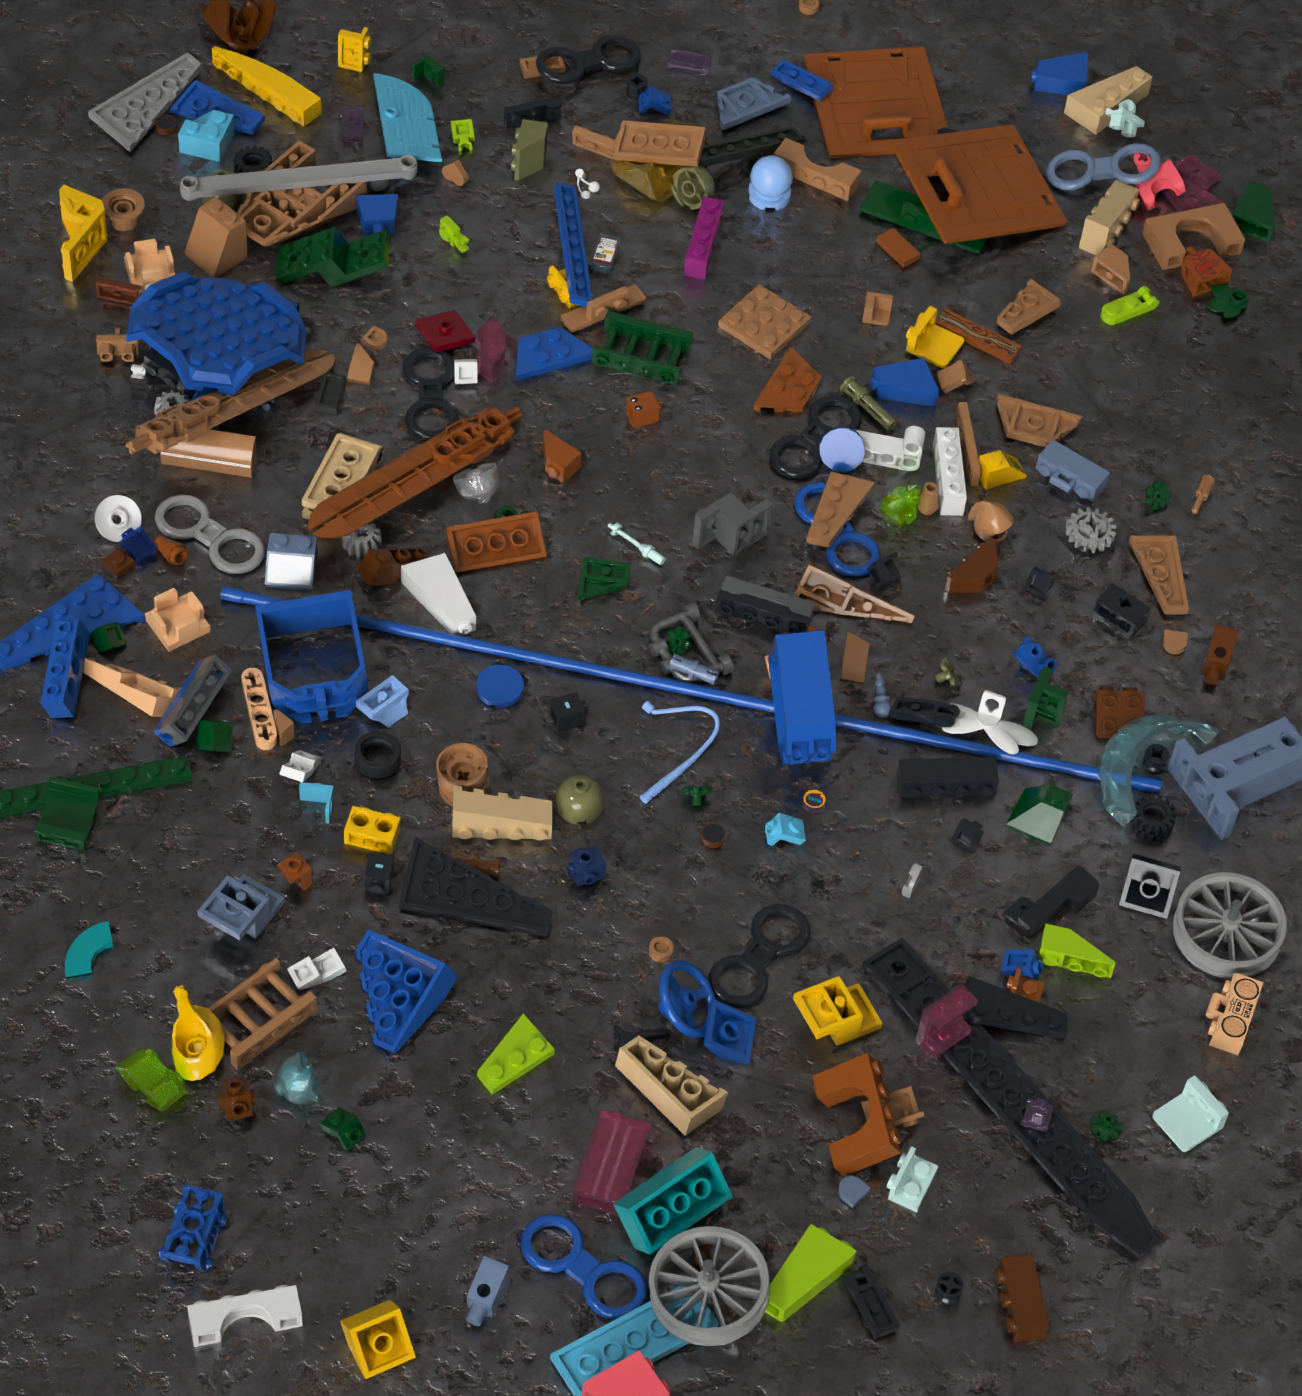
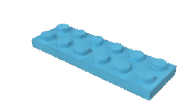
M678 1286L668 1292L685 1288L686 1286ZM692 1296L666 1303L664 1306L674 1315ZM650 1301L551 1353L550 1359L574 1396H582L583 1382L637 1351H640L644 1358L648 1357L653 1363L689 1343L675 1337L661 1325L654 1314ZM699 1301L680 1321L697 1327L702 1302ZM707 1306L702 1328H716L719 1326V1322Z

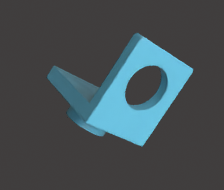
M300 782V800L326 803L325 823L329 824L334 800L333 786L321 783Z

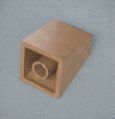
M219 198L211 199L199 207L185 249V256L212 278H217L247 258L246 220Z

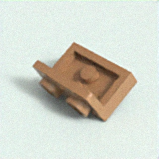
M911 1086L889 1092L890 1096L887 1099L895 1113L894 1126L903 1124V1127L912 1126L919 1123L918 1118L925 1116L924 1111H919ZM869 1099L861 1102L866 1120L870 1113Z

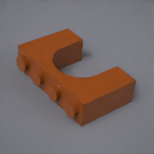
M868 1053L812 1076L817 1098L828 1108L857 1096L868 1097L870 1102V1113L864 1126L856 1133L829 1144L834 1168L844 1176L901 1154L899 1147L901 1137L893 1123L895 1113L887 1099L890 1093L882 1079L884 1069L881 1062L875 1060Z

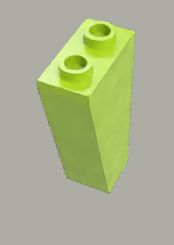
M810 1224L770 1283L769 1300L765 1313L781 1322L785 1321L851 1268L854 1264L857 1250L853 1249L852 1245L848 1242L834 1238L824 1228H817Z

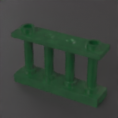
M607 311L604 332L608 333L603 347L593 346L591 364L678 385L680 367H676L681 352L690 353L693 332ZM617 335L630 338L624 353L611 350ZM638 341L651 344L646 358L633 356ZM660 346L672 349L667 364L654 361Z

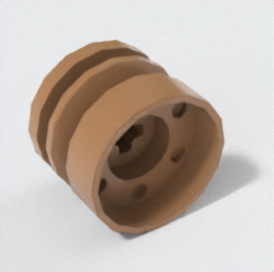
M456 743L446 747L439 754L436 761L439 793L444 802L453 807V785L462 786V791L473 792L475 788L484 790V794H489L488 762L483 750L473 744Z

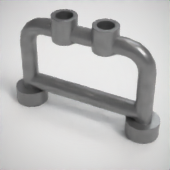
M692 602L685 605L683 612L658 621L650 629L649 636L652 643L649 644V648L654 657L661 655L663 661L660 662V665L665 675L672 673L678 681L686 683L700 680L695 677L691 679L688 677V674L669 668L673 657L668 650L665 640L660 638L659 632L681 622L686 630L689 631L693 641L710 665L708 666L709 668L718 670L723 675L734 671L733 662L729 655L725 654L716 659L693 622L700 620V612L695 603Z

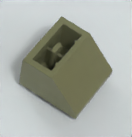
M522 119L521 128L517 127L515 135L517 143L514 142L512 147V155L515 156L512 159L511 171H515L514 180L519 181L543 169L547 152V122Z

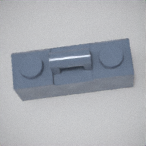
M1052 440L1038 455L1035 468L1041 475L1050 477L1049 482L1067 493L1074 490L1079 497L1088 499L1091 502H1094L1105 490L1110 476L1109 471L1055 440Z

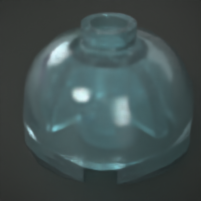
M303 1052L292 1054L281 1062L276 1072L278 1081L274 1082L278 1095L280 1097L284 1095L289 1102L295 1105H307L322 1098L319 1081H315L312 1074L315 1071Z

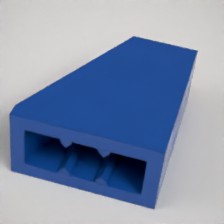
M1084 52L1038 61L1037 68L1032 69L1031 82H1034V91L1069 95L1085 88L1087 83L1088 53Z
M924 358L873 368V374L869 379L872 391L875 390L878 399L936 406L939 389Z

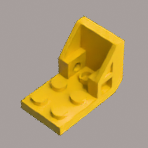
M63 184L59 189L62 222L70 239L63 243L61 253L65 279L73 282L108 240L106 217L102 200Z

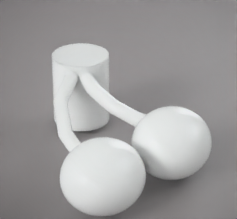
M582 169L576 170L575 175L578 178L577 186L581 193L580 196L587 199L591 196L590 192L595 193L599 190L600 184L596 181L591 183L585 181L586 174ZM579 180L589 185L590 192H582L580 190Z

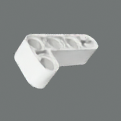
M910 426L906 428L904 439L856 430L865 443L863 463L906 471H915L919 468L925 439V431L921 427Z

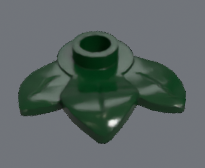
M1213 285L1211 290L1215 297L1207 302L1206 307L1213 312H1223L1225 318H1232L1239 315L1241 309L1247 307L1249 298L1247 293L1241 289L1233 290L1226 285Z

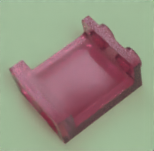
M961 983L923 1009L915 1042L931 1059L935 1058L971 1033L972 1027L962 1018V1014L976 1006L978 1000Z

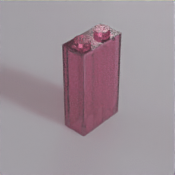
M600 1110L573 1188L572 1203L619 1216L613 1203L632 1191L650 1137L651 1124L639 1118L632 1119L621 1116L615 1111L607 1112Z

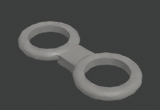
M182 494L172 496L161 502L156 509L154 520L157 528L164 535L179 540L195 538L210 547L209 556L212 563L221 571L228 574L247 573L257 568L264 559L265 547L262 539L246 529L234 528L226 530L225 527L210 518L211 514L208 506L197 497ZM179 505L194 507L201 515L199 522L187 529L171 527L164 518L168 510ZM242 539L254 546L255 554L250 560L235 564L221 558L219 549L227 541Z

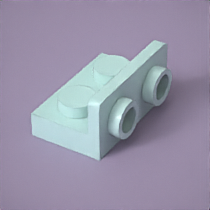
M911 1146L908 1154L902 1153L897 1164L900 1170L897 1175L892 1173L886 1188L890 1189L888 1200L917 1212L935 1177L938 1165L916 1156V1148Z

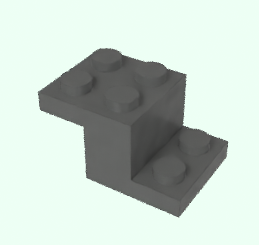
M732 493L719 497L713 504L700 509L695 514L692 544L697 549H700L716 538L734 556L769 534L773 504L765 499L748 509Z

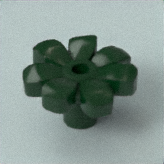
M1155 481L1152 484V488H1146L1145 503L1150 505V509L1157 510L1159 507L1163 509L1166 507L1167 503L1165 500L1171 499V493L1166 492L1168 485Z
M677 626L675 630L668 631L667 636L670 640H667L666 644L670 648L669 652L672 656L676 653L683 657L686 655V649H690L692 640L689 638V631H684V627Z
M689 785L681 788V793H687L692 796V805L701 806L702 796L713 792V787L711 786L697 787Z
M1100 1111L1099 1117L1093 1116L1090 1120L1092 1135L1100 1134L1099 1141L1103 1143L1107 1142L1108 1137L1112 1141H1116L1119 1138L1118 1133L1123 1130V1124L1118 1122L1119 1117L1116 1114L1110 1115L1106 1111Z

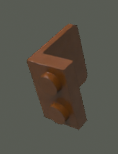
M1099 686V690L1092 692V701L1096 702V736L1098 738L1139 740L1144 737L1145 692L1137 691L1136 687H1123V691H1114V687Z

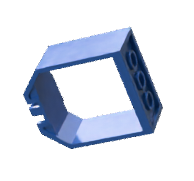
M351 590L255 606L273 709L280 710L288 718L300 725L312 723L311 713L318 712L319 721L329 720L328 710L335 709L336 718L349 716L356 708V701L369 692ZM351 624L359 667L349 679L304 685L294 689H287L273 681L266 638Z
M825 630L775 635L768 663L778 748L782 764L786 766L789 763L790 765L807 764L810 761H832V754L836 752V721Z

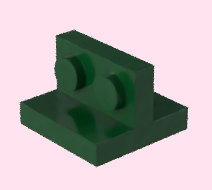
M1043 666L1028 701L1022 726L1029 730H1032L1036 719L1059 726L1066 706L1069 691L1049 684L1052 669Z

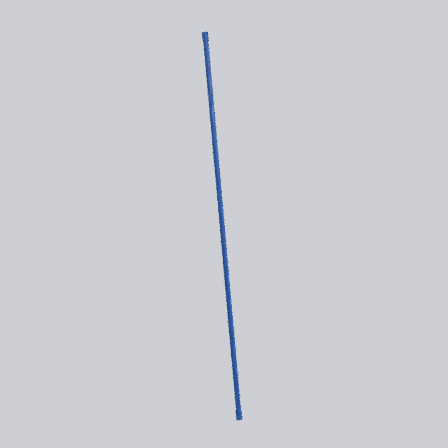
M223 586L220 595L221 600L256 606L287 601L286 599L247 592L243 589ZM356 614L357 625L362 628L774 713L773 700ZM835 713L836 726L1129 786L1159 794L1161 790L1162 780L1156 778L1135 776L1024 752H1018L1013 755L995 746Z

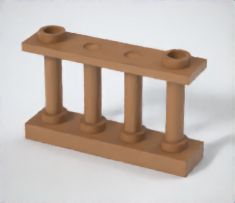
M277 958L270 963L263 964L258 972L212 1006L205 1007L209 1008L219 1020L231 1012L252 1033L245 1040L239 1041L220 1022L225 1042L232 1048L230 1050L231 1064L237 1071L317 1011V997L311 991L304 996H298L279 977L280 961ZM268 983H271L292 1004L284 1011H279L259 990ZM251 997L272 1019L265 1025L259 1026L239 1005Z

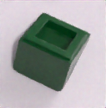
M119 622L102 625L91 632L99 653H104L127 644Z

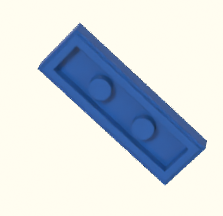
M784 59L770 72L772 78L820 102L833 90V83Z

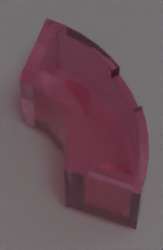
M495 318L477 329V348L479 349L476 353L477 372L490 383L494 382L502 373L506 356L505 332Z

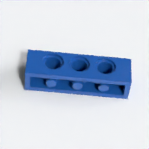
M79 618L56 620L40 702L51 718L74 717L90 635Z

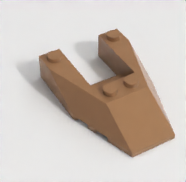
M299 140L264 171L316 166V150ZM367 182L332 185L323 194L310 187L247 193V198L244 204H241L237 214L246 220V236L267 247L294 238L353 211L356 208V195H367Z

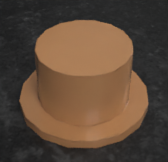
M118 188L108 192L102 199L105 216L109 218V223L115 230L129 231L138 225L139 216L145 210V201L137 191L128 188Z

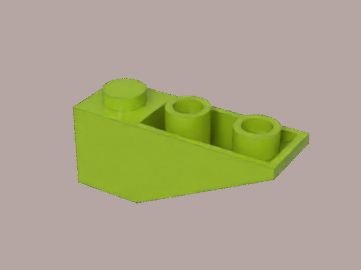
M1045 923L1038 958L1042 960V963L1048 966L1068 968L1074 972L1081 971L1094 974L1097 977H1112L1116 963L1114 960L1071 929Z

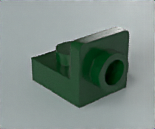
M426 55L412 64V78L415 81L425 76L428 81L433 82L437 87L445 84V68L430 55Z

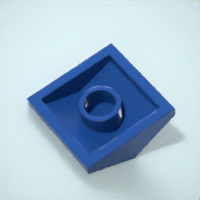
M712 999L710 1001L704 1046L718 1059L748 1064L751 1058L757 1018Z

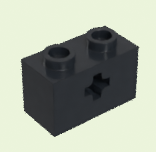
M1112 583L1097 599L1093 615L1132 639L1147 623L1151 607Z

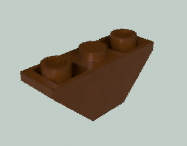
M991 537L985 543H980L971 556L967 555L956 569L952 568L947 573L945 591L948 593H981L995 581L999 564L994 538Z

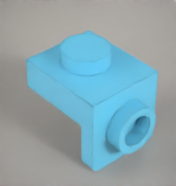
M778 813L765 825L768 845L773 846L780 839L797 845H801L806 841L804 823L801 819Z

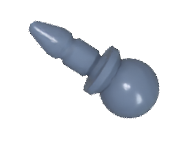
M881 673L877 674L875 680L877 696L873 698L875 702L873 712L878 718H887L890 716L889 711L892 706L888 702L890 696H886L885 681Z

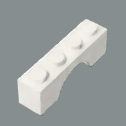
M280 1285L275 1289L267 1291L253 1290L246 1295L240 1296L227 1295L219 1300L209 1302L201 1300L187 1306L194 1347L221 1342L226 1328L232 1322L243 1317L263 1319L273 1327L275 1332L302 1327V1312L296 1285Z

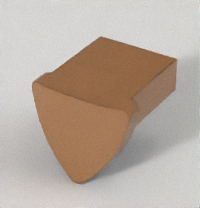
M961 359L956 361L957 363L937 372L940 386L944 393L963 384L970 385L975 382L972 373Z

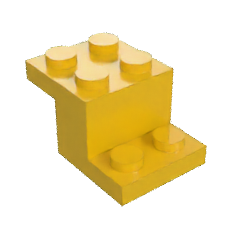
M838 976L794 993L793 1000L816 1039L830 1035L835 1045L838 1046L882 1028V1021L859 983L846 988L841 977Z

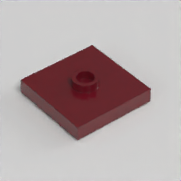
M456 310L416 319L415 321L416 328L435 353L475 343V335Z

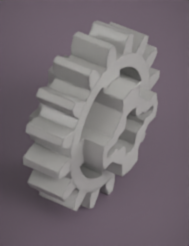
M1087 507L1086 512L1078 509L1077 514H1071L1070 519L1067 520L1065 534L1069 536V542H1076L1075 548L1082 546L1083 552L1091 549L1092 553H1095L1097 548L1103 552L1105 546L1110 548L1112 541L1115 539L1116 525H1112L1113 518H1106V512L1101 515L1099 514V509L1091 512V509Z

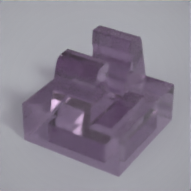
M1038 1097L1037 1100L1029 1098L1021 1125L1047 1132L1054 1105L1047 1104V1100Z

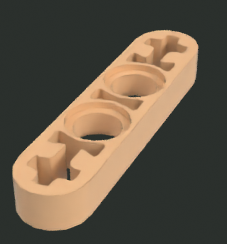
M248 668L243 671L241 679L255 743L262 750H270L277 744V731L264 677L259 669ZM249 678H254V680L256 681V687L252 688L251 680ZM255 695H259L264 698L259 703H255L250 700ZM266 715L268 719L264 722H258L255 720V717ZM264 730H267V736H268L269 740H265V739H264V737H263V731H264Z

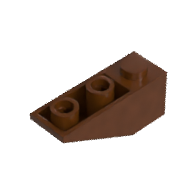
M425 547L369 549L357 570L368 586L388 585L401 580L402 565L430 558L431 556Z

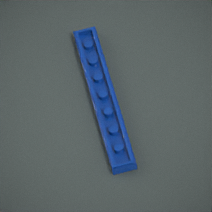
M556 182L554 195L569 299L572 304L587 307V302L593 300L577 190L576 187Z

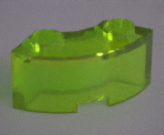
M138 1048L115 1066L127 1084L135 1092L140 1089L149 1097L146 1099V1102L160 1111H165L187 1093L183 1086L185 1082L181 1075L165 1067L160 1062L158 1055L151 1049Z

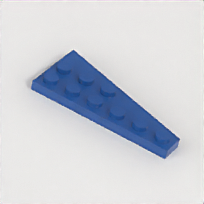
M97 574L0 641V669L5 671L30 662L31 658L41 654H45V656L50 655L56 620L79 618L90 633V641L93 640L91 632L102 625L119 622L121 629H124L125 625L137 621V623L146 621L145 614L100 574Z

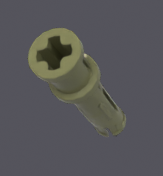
M850 376L841 384L840 391L851 397L857 406H862L888 432L897 426L898 420L892 417L870 396V391L867 388H863L857 382L856 377Z

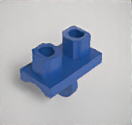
M1029 636L1023 638L1021 645L1012 654L1020 662V666L1023 669H1028L1037 679L1043 666L1051 668V674L1058 666V663L1045 653L1042 647Z

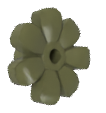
M944 658L942 664H940L943 671L935 675L938 683L948 680L952 687L960 685L958 670H953V664L948 658Z

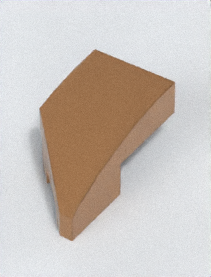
M356 344L347 380L349 382L370 385L374 361L360 344Z

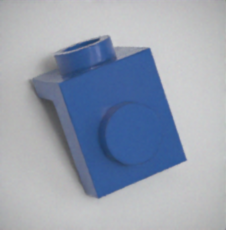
M650 86L638 98L639 113L644 114L649 108L665 115L672 111L671 95Z

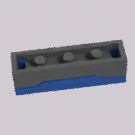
M216 654L199 660L153 732L169 747L186 742L232 670Z

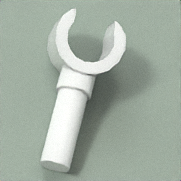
M143 363L141 365L133 364L131 367V371H133L131 377L144 379L146 370L143 367Z

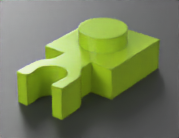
M472 119L451 121L453 144L459 143V156H462L463 148H468L470 155H472L473 147L471 142L475 141Z
M448 216L441 218L439 229L441 238L452 247L456 246L462 254L468 251L469 247L466 244L470 240L460 233V227Z

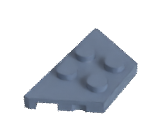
M753 77L717 91L716 97L722 130L791 103V96L786 93L784 96L775 92L774 87L763 84Z

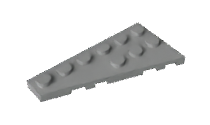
M187 52L89 110V118L131 152L152 128L155 120L165 113L202 70L201 63Z

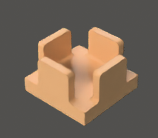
M156 239L134 242L135 254L125 253L124 262L131 284L140 285L141 293L145 291L147 284L156 283L175 275L170 246H165L164 250H157Z
M175 588L165 591L154 597L155 608L145 613L146 622L168 652L211 632L210 625L204 618L203 605L192 591L178 597Z

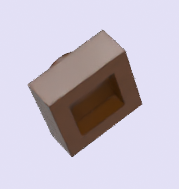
M119 547L101 559V565L118 579L135 567V561Z

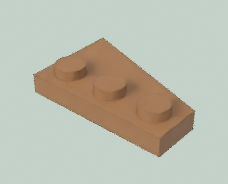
M1030 279L1027 282V287L1019 291L1014 302H1010L999 314L997 325L1012 335L1059 308L1061 300Z

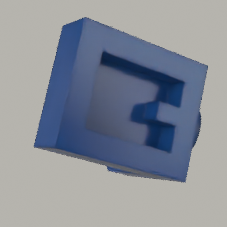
M1034 949L1006 950L1001 972L1004 976H1015L1016 969L1021 968L1020 976H1028V978L1038 981L1039 975L1043 972V963L1038 958Z

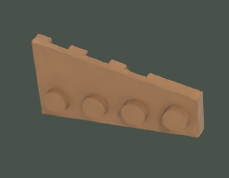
M830 472L806 542L829 548L843 530L845 523L854 516L855 510L864 503L865 497L874 490L875 482Z
M1176 535L1130 536L1129 543L1163 613L1188 614L1189 605Z

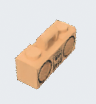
M1234 973L1231 981L1226 980L1221 994H1212L1206 1011V1017L1213 1019L1208 1031V1035L1212 1036L1210 1046L1237 1056L1239 1055L1264 982ZM1220 1004L1226 1006L1224 1013L1218 1011Z

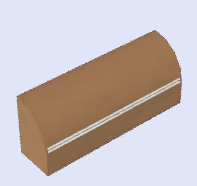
M208 429L207 434L191 442H177V445L160 452L161 464L252 478L257 461L256 437Z

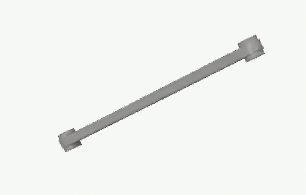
M404 155L401 158L205 177L185 176L180 183V193L183 199L192 201L201 197L398 178L410 180L416 176L417 161L411 155Z

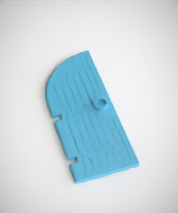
M374 73L373 77L387 157L401 158L404 155H411L416 160L442 162L433 109L427 97L420 90L405 81L388 75Z

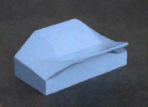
M392 675L356 701V707L370 719L379 721L390 728L408 715L406 700L409 689Z

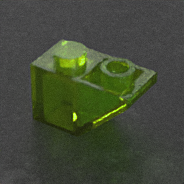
M919 485L898 486L883 497L880 513L899 528L907 523H912L917 517L921 487Z

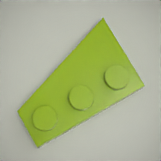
M522 1014L479 1068L477 1077L493 1095L553 1056L555 1049L530 1020Z

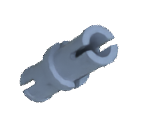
M674 653L669 664V668L688 674V677L691 679L695 677L711 685L715 684V680H717L719 675L718 670L704 666L696 659L692 661Z

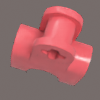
M1143 153L1134 154L1133 159L1138 172L1142 173L1150 167L1152 159ZM1170 159L1160 164L1159 171L1153 178L1143 183L1134 184L1135 188L1139 189L1138 194L1148 211L1158 206L1155 197L1163 189H1171L1177 196L1187 192L1181 176Z

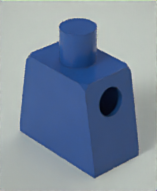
M398 194L356 195V212L365 236L386 229L391 235L395 233L398 214Z

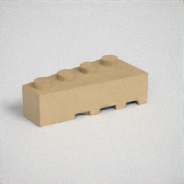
M1135 66L1073 92L1067 96L1064 114L1097 135L1110 124L1111 117L1105 114L1106 108L1118 110L1119 103L1127 99L1132 100L1136 105L1149 94L1152 76L1138 66Z
M1115 180L1107 190L1105 197L1100 199L1098 206L1092 209V215H1088L1085 218L1079 249L1097 255L1110 244L1114 245V238H1119L1121 235L1122 225L1129 222L1132 214L1131 211H1135L1139 205L1140 199L1137 198L1139 189Z
M453 785L452 838H484L488 840L495 838L511 840L551 839L552 801L525 796L512 799L507 793L500 792L496 796L484 794V790L475 788L473 792L462 791V786Z
M638 1035L619 1049L615 1066L685 1136L723 1109L728 1094L726 1090L721 1087L719 1089L709 1084L707 1078L702 1075L696 1076L686 1069L687 1066L680 1061L674 1062L666 1056V1052Z

